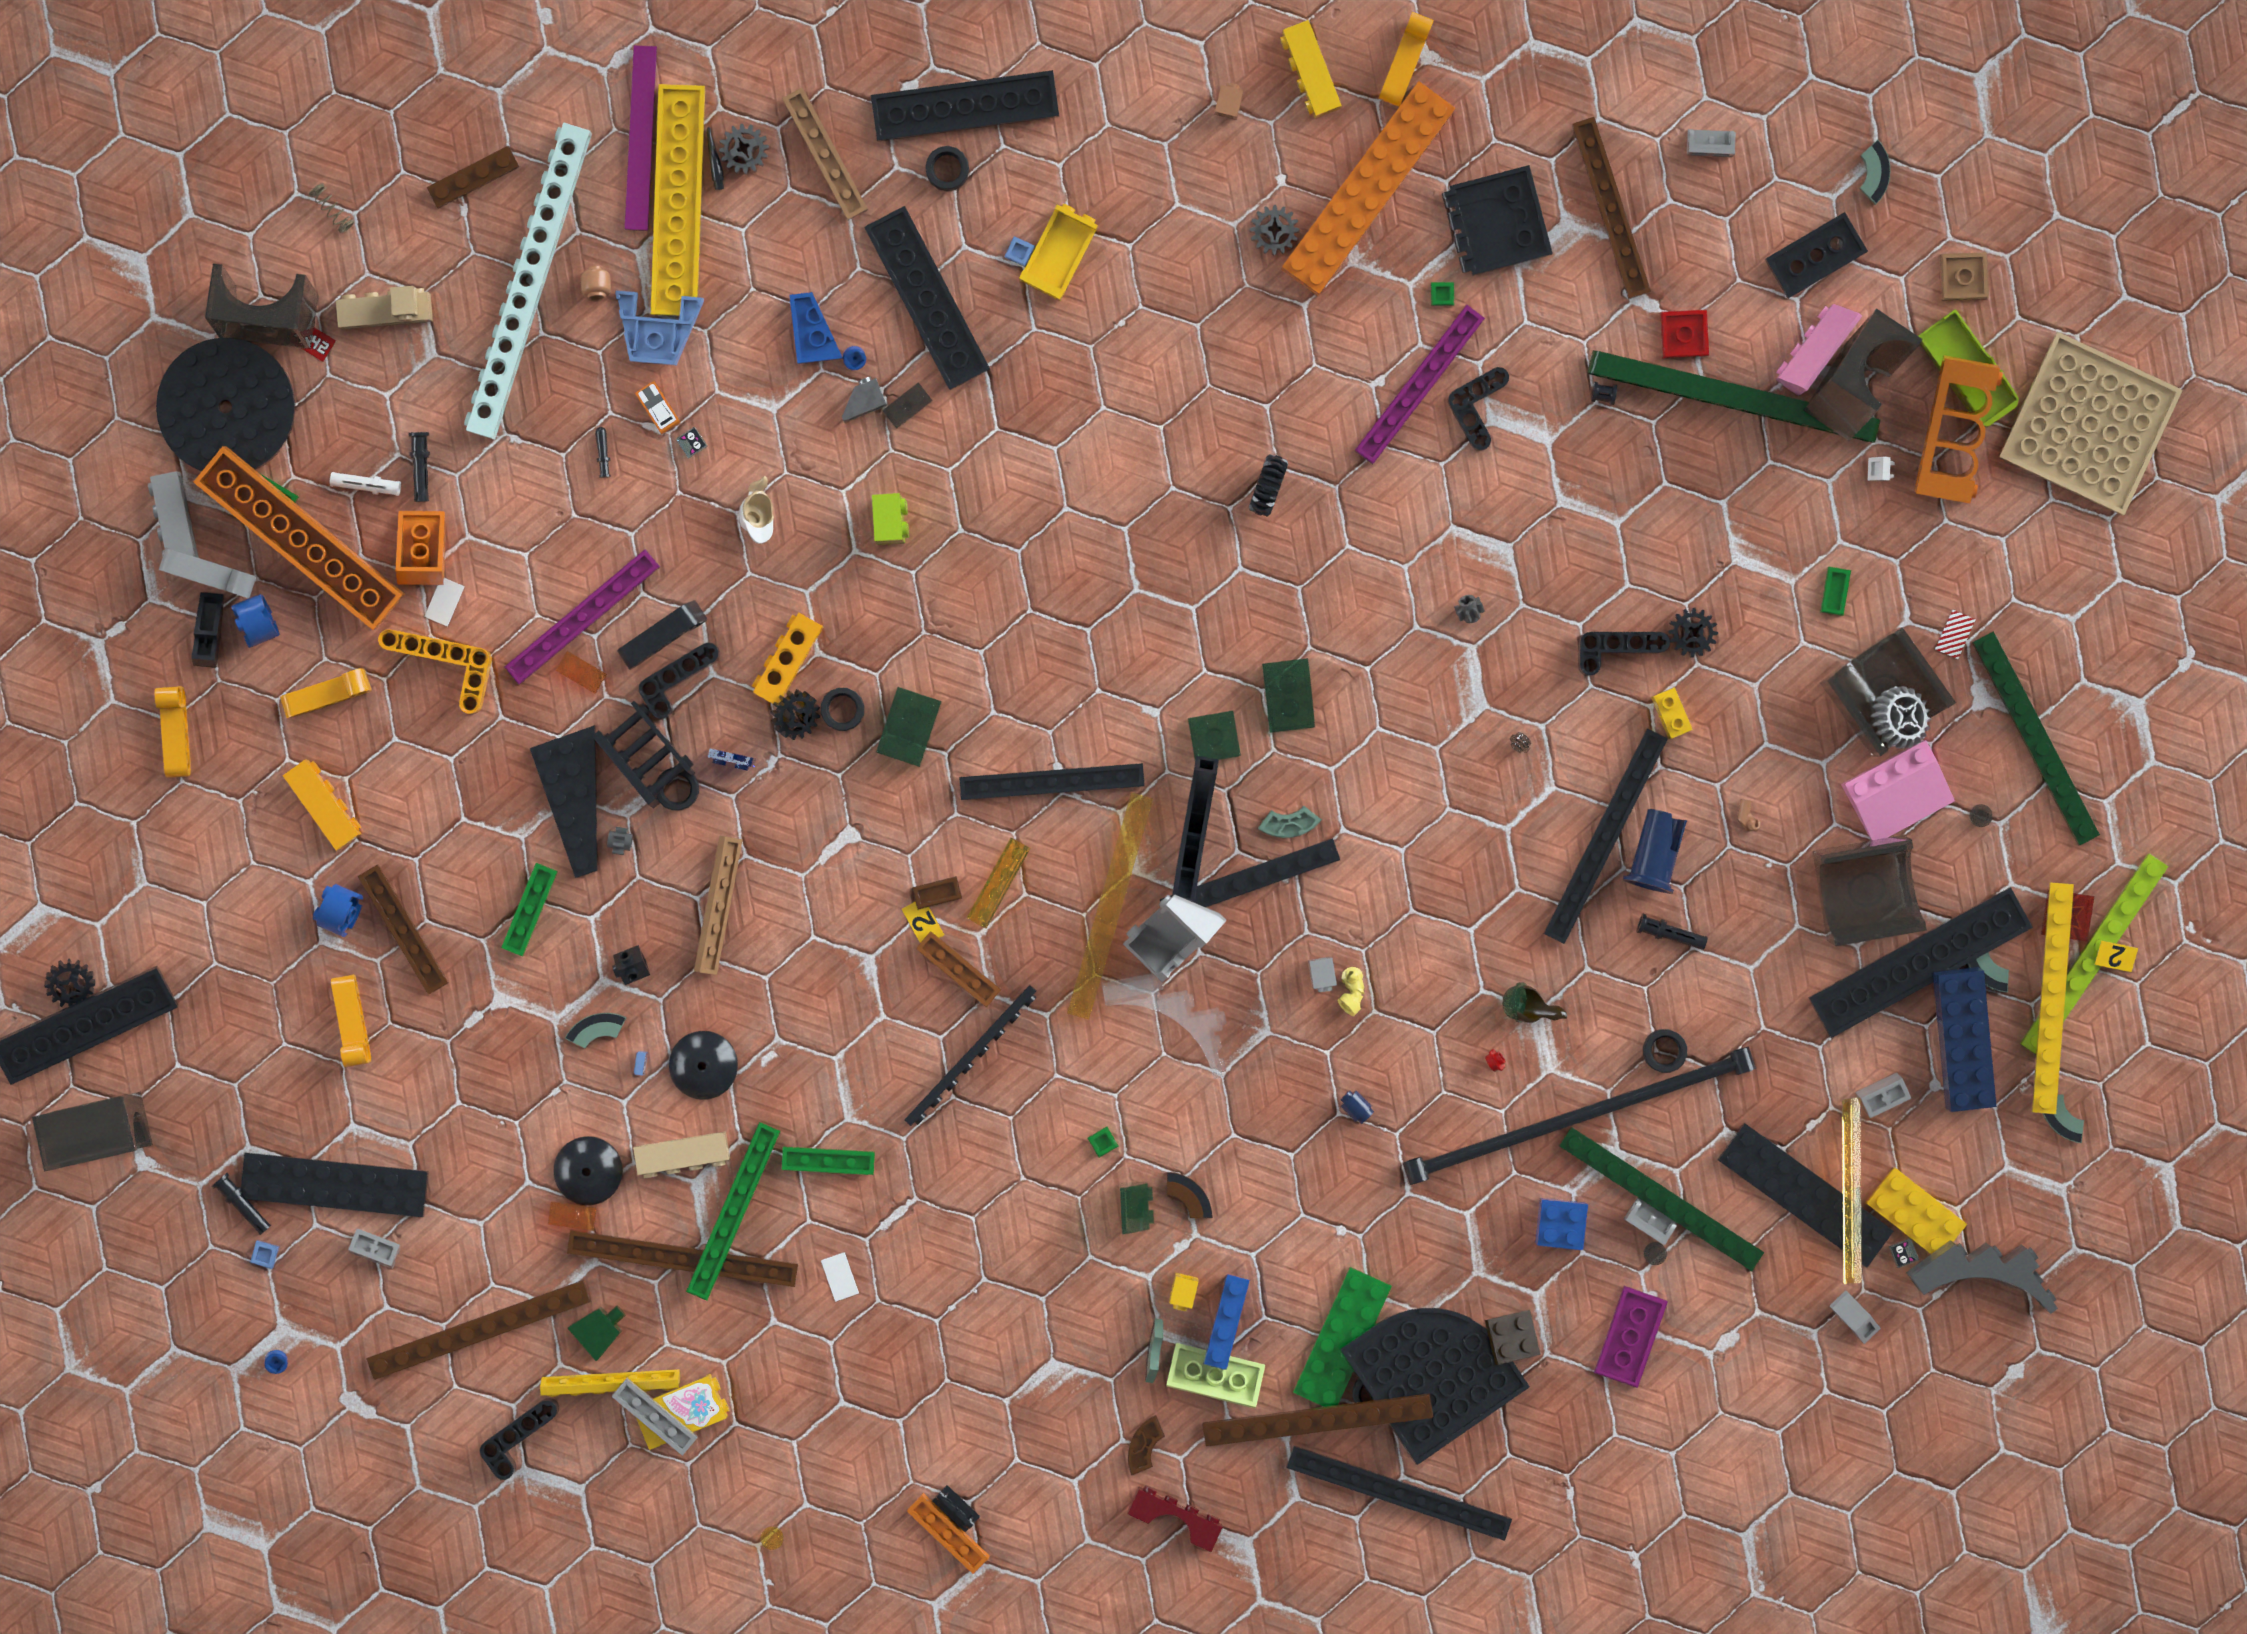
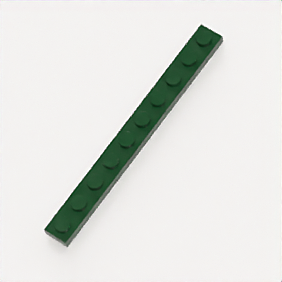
M1994 631L1973 641V646L2078 846L2099 836L2100 834Z
M1570 1127L1559 1144L1561 1148L1750 1271H1753L1764 1254L1756 1246L1573 1127Z

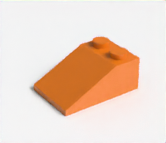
M399 511L395 569L397 585H444L445 511Z

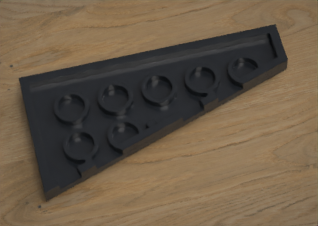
M596 725L530 748L575 878L598 871L595 739L592 737L596 733Z

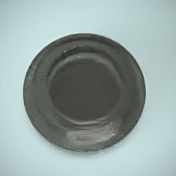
M1517 732L1510 737L1512 742L1510 745L1515 751L1527 753L1530 750L1529 746L1532 743L1523 733Z
M1978 804L1970 810L1969 819L1974 826L1985 827L1992 821V811L1988 806Z
M1649 1243L1644 1249V1258L1651 1265L1662 1264L1667 1257L1666 1248L1661 1243Z

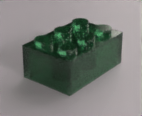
M897 687L876 753L921 767L942 701Z

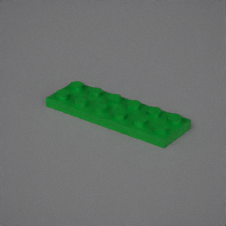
M1349 1267L1293 1393L1323 1407L1339 1404L1353 1373V1369L1339 1349L1375 1325L1392 1285Z

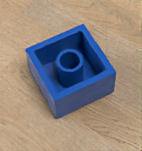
M1540 1198L1535 1244L1537 1246L1583 1250L1588 1204L1586 1202Z

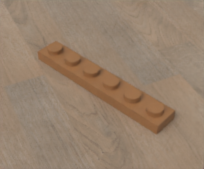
M800 88L783 97L782 99L847 220L867 211V206L804 89Z
M719 836L694 971L717 975L743 839Z

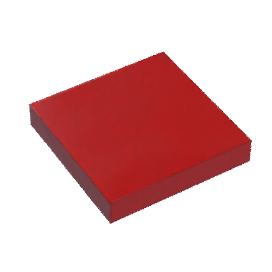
M1707 310L1660 312L1662 358L1709 356Z

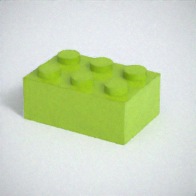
M900 493L872 495L874 540L876 544L905 543V538H909V525L904 521V515H908L905 498H902Z

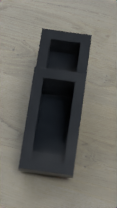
M200 592L191 657L193 666L217 668L224 594Z

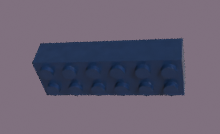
M1974 967L1933 972L1945 1108L1950 1112L1997 1107L1984 970Z

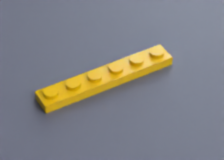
M680 1369L542 1377L540 1394L541 1396L556 1397L560 1394L578 1396L583 1393L603 1394L605 1392H614L626 1378L644 1392L652 1389L669 1391L679 1388Z

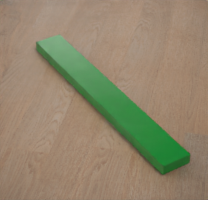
M759 1122L686 1290L687 1293L708 1301L779 1137L780 1130Z

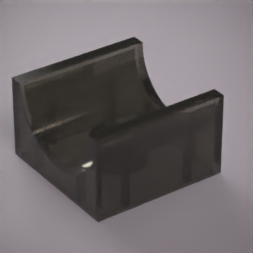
M213 263L205 319L219 338L311 349L319 295L306 275L296 274L291 289L280 300L268 305L255 306L243 303L237 299V285L222 264Z
M1876 308L1848 339L1803 411L1850 441L1882 405L1869 391L1864 371H1875L1890 377L1917 349L1923 339Z
M1903 627L1892 630L1819 682L1872 757L1882 756L1891 747L1888 746V741H1881L1882 735L1876 734L1878 728L1872 726L1876 722L1875 718L1871 717L1873 713H1876L1872 707L1878 704L1876 699L1882 696L1881 693L1901 686L1907 687V689H1914L1915 694H1922L1921 701H1927L1924 706L1925 709H1930L1927 713L1929 718L1956 703ZM1896 700L1894 702L1897 705H1904V703L1899 700ZM1899 729L1898 731L1903 735H1906L1908 733L1906 730Z
M1900 835L1812 851L1826 938L1829 943L1834 946H1841L1927 931L1926 923L1917 903L1912 878V839Z
M141 1091L32 1117L44 1172L137 1151L138 1148L153 1145Z

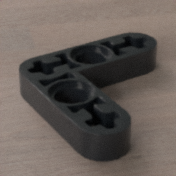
M1502 367L1494 368L1455 389L1448 397V404L1470 445L1477 451H1483L1489 447L1491 436L1473 404L1507 385L1509 374ZM1495 372H1498V374L1503 373L1505 376L1502 379L1503 383L1494 382L1491 384L1494 389L1489 390V385L1483 378L1488 377V381L1495 377ZM1477 382L1482 383L1485 387V392L1482 395H1475L1472 391L1473 384ZM1468 388V393L1474 400L1469 401V397L1462 401V406H1459L1458 403L1453 404L1454 395L1462 396L1466 394L1463 389ZM1466 414H1473L1476 418L1475 425L1471 427L1466 426L1463 423V417ZM1480 425L1482 429L1478 430V433L1481 437L1485 436L1487 438L1484 441L1485 446H1481V444L1476 445L1474 441L1477 439L1475 433L1470 435L1468 431L1474 430Z

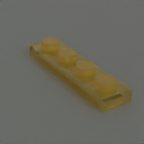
M1010 838L969 912L968 919L987 929L1031 848Z

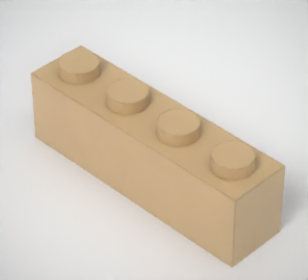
M424 288L416 289L418 316H412V320L399 321L398 317L392 316L390 291L387 292L388 295L379 296L377 292L365 293V297L356 298L354 294L342 295V299L336 300L338 328L343 330L433 322L431 294L424 292Z
M726 1131L635 1146L633 1148L637 1174H643L644 1178L658 1176L657 1172L665 1170L667 1174L679 1173L680 1168L689 1167V1171L703 1168L702 1164L712 1163V1167L726 1165L725 1160L730 1159Z

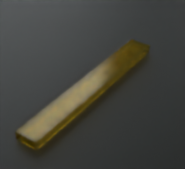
M1860 1098L1843 1099L1842 1101L1844 1284L1862 1283Z

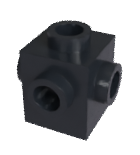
M639 945L613 955L615 965H612L616 978L621 977L624 985L650 976L647 961Z

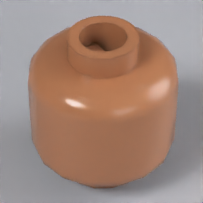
M590 266L588 270L581 274V293L589 301H603L611 293L610 274L603 270L602 267Z

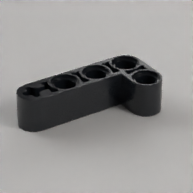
M696 600L688 602L620 647L617 652L628 669L631 670L708 619Z
M1587 632L1581 635L1578 641V668L1583 675L1592 676L1600 670L1601 653H1662L1669 648L1670 639L1663 632ZM1587 636H1592L1595 639L1596 643L1592 649H1588L1584 645V639ZM1610 636L1618 639L1619 643L1615 649H1611L1607 645V639ZM1633 636H1637L1641 640V646L1638 649H1634L1630 645V639ZM1646 636H1649L1648 641L1657 640L1659 636L1660 640L1664 641V645L1660 646V649H1657V645H1648L1649 650H1646ZM1587 659H1592L1595 662L1596 666L1592 672L1584 669V662Z
M704 643L640 682L639 693L654 717L666 719L673 712L672 703L665 692L718 661L720 650L716 645ZM707 647L711 650L714 649L715 652L712 653V659H710L709 657H705L701 660L702 662H704L703 665H701L699 659L696 656H694L696 653H698V656L700 657L706 653L705 649ZM687 659L695 661V668L690 672H687L683 667L684 661ZM669 670H672L676 675L673 683H666L664 681V674ZM649 682L654 683L656 686V691L653 695H647L644 692V686ZM660 702H665L668 707L664 715H659L656 712V706Z
M543 1399L481 1445L480 1455L498 1479H509L516 1471V1463L508 1451L558 1414L559 1405L555 1399ZM544 1404L547 1407L551 1405L553 1408L550 1411L551 1414L547 1412L540 1418L538 1414L545 1408ZM524 1418H532L535 1422L534 1428H526L523 1424ZM505 1431H513L516 1435V1440L513 1442L507 1441L504 1435ZM487 1444L496 1446L497 1453L495 1455L487 1453ZM500 1463H507L510 1466V1473H502L499 1469Z

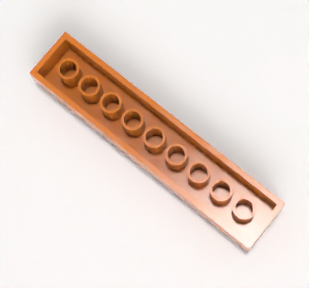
M1418 81L1286 260L1281 270L1316 296H1319L1456 108Z
M222 446L194 480L198 487L372 630H376L404 597V592L227 446Z

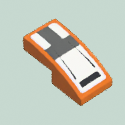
M655 381L635 392L661 434L681 422Z

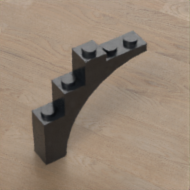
M1196 756L1172 892V896L1177 895L1194 903L1219 759Z

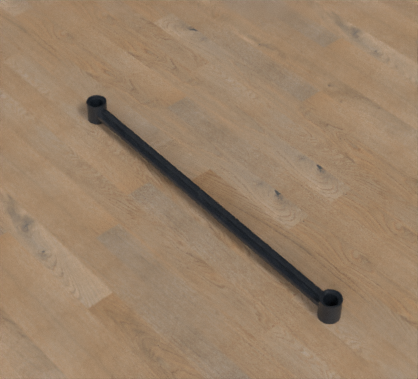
M1748 1046L1734 1050L1729 1053L1731 1058L1423 1161L1422 1157L1403 1162L1409 1184L1413 1185L1429 1179L1428 1174L1732 1071H1736L1737 1075L1756 1069L1750 1048Z

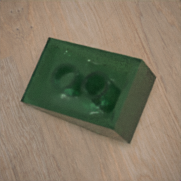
M1308 658L1261 664L1269 732L1315 728Z
M1147 1182L1120 1183L1122 1234L1149 1230V1224H1154L1153 1210H1149L1148 1201H1153L1152 1187H1148Z

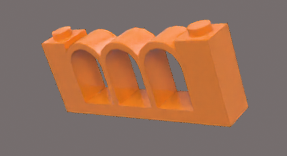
M1943 355L1914 488L1916 494L1971 504L1972 498H1976L1978 485L1975 484L1973 476L1978 470V458L1974 449L1978 448L1985 438V427L1980 418L1984 417L1992 407V396L1989 390L1995 391L1996 385L2000 386L2002 382L2003 372H2000L1998 365ZM1949 383L1983 390L1986 395L1984 405L1979 410L1973 412L1944 407ZM1942 415L1975 421L1979 426L1977 437L1968 443L1938 439ZM1939 446L1969 453L1972 457L1970 468L1962 474L1931 470L1935 447Z

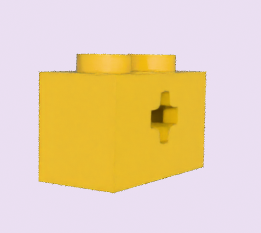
M1675 687L1651 697L1668 739L1693 730Z
M1175 1272L1169 1303L1173 1304L1174 1309L1187 1311V1308L1192 1309L1199 1282L1197 1277Z

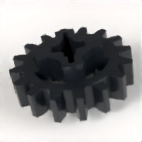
M1692 608L1691 613L1684 609L1682 610L1683 616L1676 614L1675 618L1677 621H1670L1669 623L1673 626V630L1667 631L1668 634L1673 635L1670 643L1675 642L1677 644L1674 647L1675 651L1680 648L1682 649V656L1689 652L1690 658H1694L1695 652L1699 656H1703V649L1710 652L1709 644H1716L1712 637L1718 635L1717 631H1713V627L1717 623H1710L1712 615L1705 617V610L1703 609L1699 614L1696 613V608ZM1695 617L1700 619V621L1691 623L1686 618ZM1679 626L1683 629L1680 639L1678 637ZM1706 626L1708 629L1707 639L1703 636V630ZM1699 627L1696 632L1697 638L1691 637L1686 639L1690 633L1689 628ZM1689 642H1695L1699 647L1689 648L1686 645Z
M798 689L795 690L794 694L788 690L787 697L780 695V703H773L777 707L776 710L770 712L775 717L771 720V723L775 725L774 729L783 737L787 738L789 736L792 740H795L797 735L803 739L804 732L811 734L810 727H817L814 720L820 718V715L816 713L820 709L816 704L817 700L806 691L802 693Z
M71 959L67 960V964L60 960L58 961V967L52 965L51 972L46 973L47 980L44 982V988H48L46 989V995H53V1003L59 1000L60 1007H63L65 1003L71 1006L73 1003L88 998L89 995L94 994L95 979H92L94 972H87V964L81 967L80 960H77L75 964H72Z

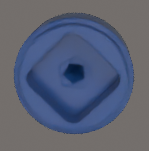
M858 346L847 348L843 353L845 366L850 370L861 369L866 363L864 350Z
M272 1350L266 1354L264 1366L268 1372L279 1374L286 1370L288 1358L283 1351Z

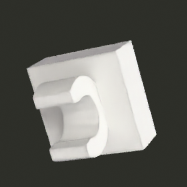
M1891 457L1869 458L1868 481H1887L1890 478H1894V474H1890V466L1895 465V462L1890 461Z

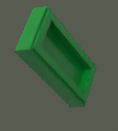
M1827 567L1820 612L1844 616L1851 570Z

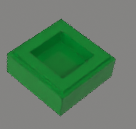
M1431 282V306H1454V282Z
M1107 1126L1088 1137L1099 1158L1119 1147Z

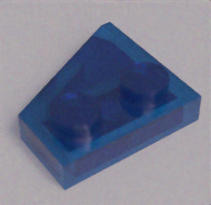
M711 748L708 753V757L713 758L712 763L726 766V762L735 763V768L747 771L749 767H755L756 758Z

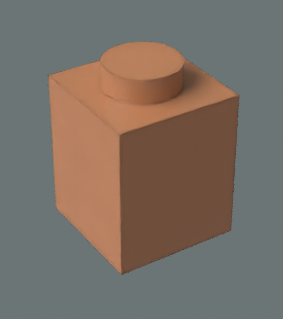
M1226 83V86L1221 85L1214 115L1237 120L1243 90L1239 89V85L1234 83Z

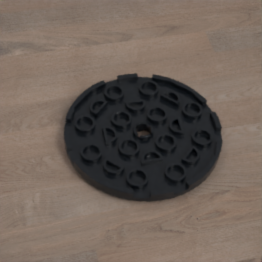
M236 338L205 340L182 352L166 370L161 380L156 400L157 420L166 443L182 461L200 471H203L222 446H227L254 470L264 466L279 453V450L289 438L294 424L296 407L291 381L281 364L261 347ZM226 400L230 401L232 404L231 411L229 413H222L220 411V404Z

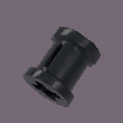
M1594 382L1591 402L1597 400L1610 402V405H1614L1617 385L1606 386Z

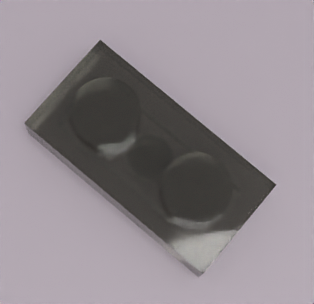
M918 382L882 411L894 427L898 429L933 400Z

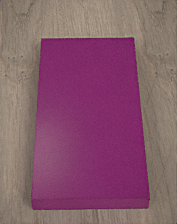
M1624 1286L1594 1373L1638 1388L1668 1301Z

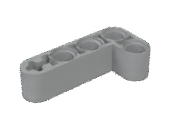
M165 548L159 567L161 571L246 598H250L257 577Z

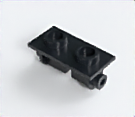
M948 1485L932 1500L964 1532L970 1529L980 1518V1515Z

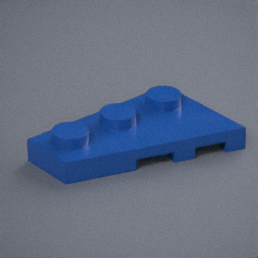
M813 293L789 295L797 364L843 359Z

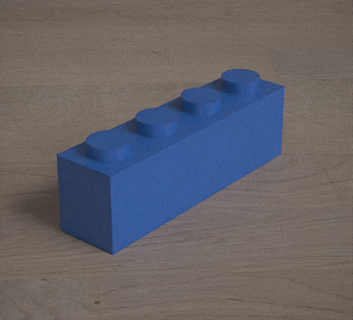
M1229 1274L1226 1275L1203 1362L1204 1365L1227 1370L1250 1280Z

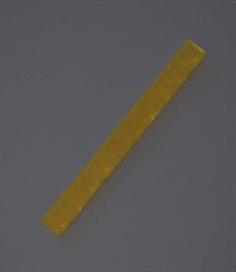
M1131 792L1067 1014L1088 1020L1090 1018L1153 802L1152 798Z

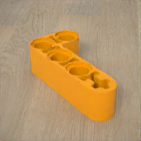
M1412 12L1378 99L1400 107L1434 20Z
M360 668L346 672L342 676L280 696L286 718L289 719L369 693L372 689L365 669Z
M184 687L155 688L156 708L160 709L165 777H188L191 774Z
M352 974L332 978L331 986L343 1045L340 1048L343 1066L346 1068L370 1063L371 1053L356 976Z

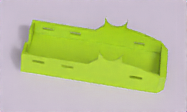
M1956 309L1915 337L1939 371L1943 355L1997 365ZM2004 374L2001 385H1996L1995 391L1989 390L1992 396V407L1984 417L1980 418L1986 428L2017 407L2019 398ZM1949 383L1967 411H1977L1984 405L1986 395L1983 390Z

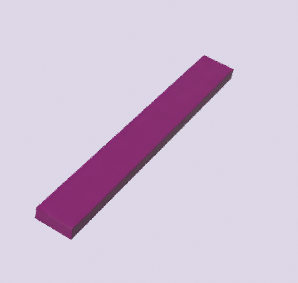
M634 45L625 230L648 231L657 46Z
M1468 305L1464 307L1361 441L1355 452L1372 465L1484 321L1485 318Z
M644 549L504 668L520 685L660 568L658 563Z

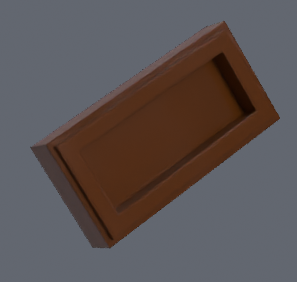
M957 876L912 887L917 910L962 899Z

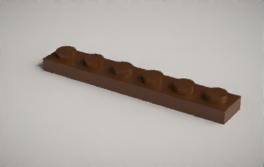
M379 864L358 876L359 880L427 994L430 995L448 984L447 978Z

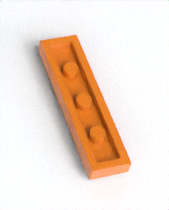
M924 1493L907 1509V1512L972 1574L989 1559L990 1556Z

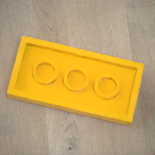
M1895 1167L1892 1168L1866 1201L1867 1205L1930 1254L1950 1240L1954 1242L1967 1225V1223Z

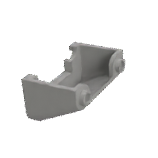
M1167 895L1158 904L1160 908L1139 927L1135 924L1126 933L1128 938L1123 945L1163 982L1198 947L1202 948L1226 922V919L1220 913L1177 895L1172 897Z

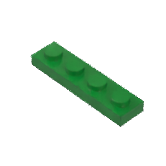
M539 863L535 864L501 948L522 957L524 956L558 871Z
M783 1146L781 1170L874 1175L875 1151Z

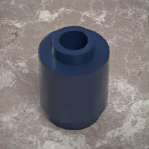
M1349 1090L1340 1099L1343 1102L1340 1107L1355 1122L1358 1121L1360 1124H1363L1374 1113L1371 1109L1372 1105L1357 1090L1353 1093Z

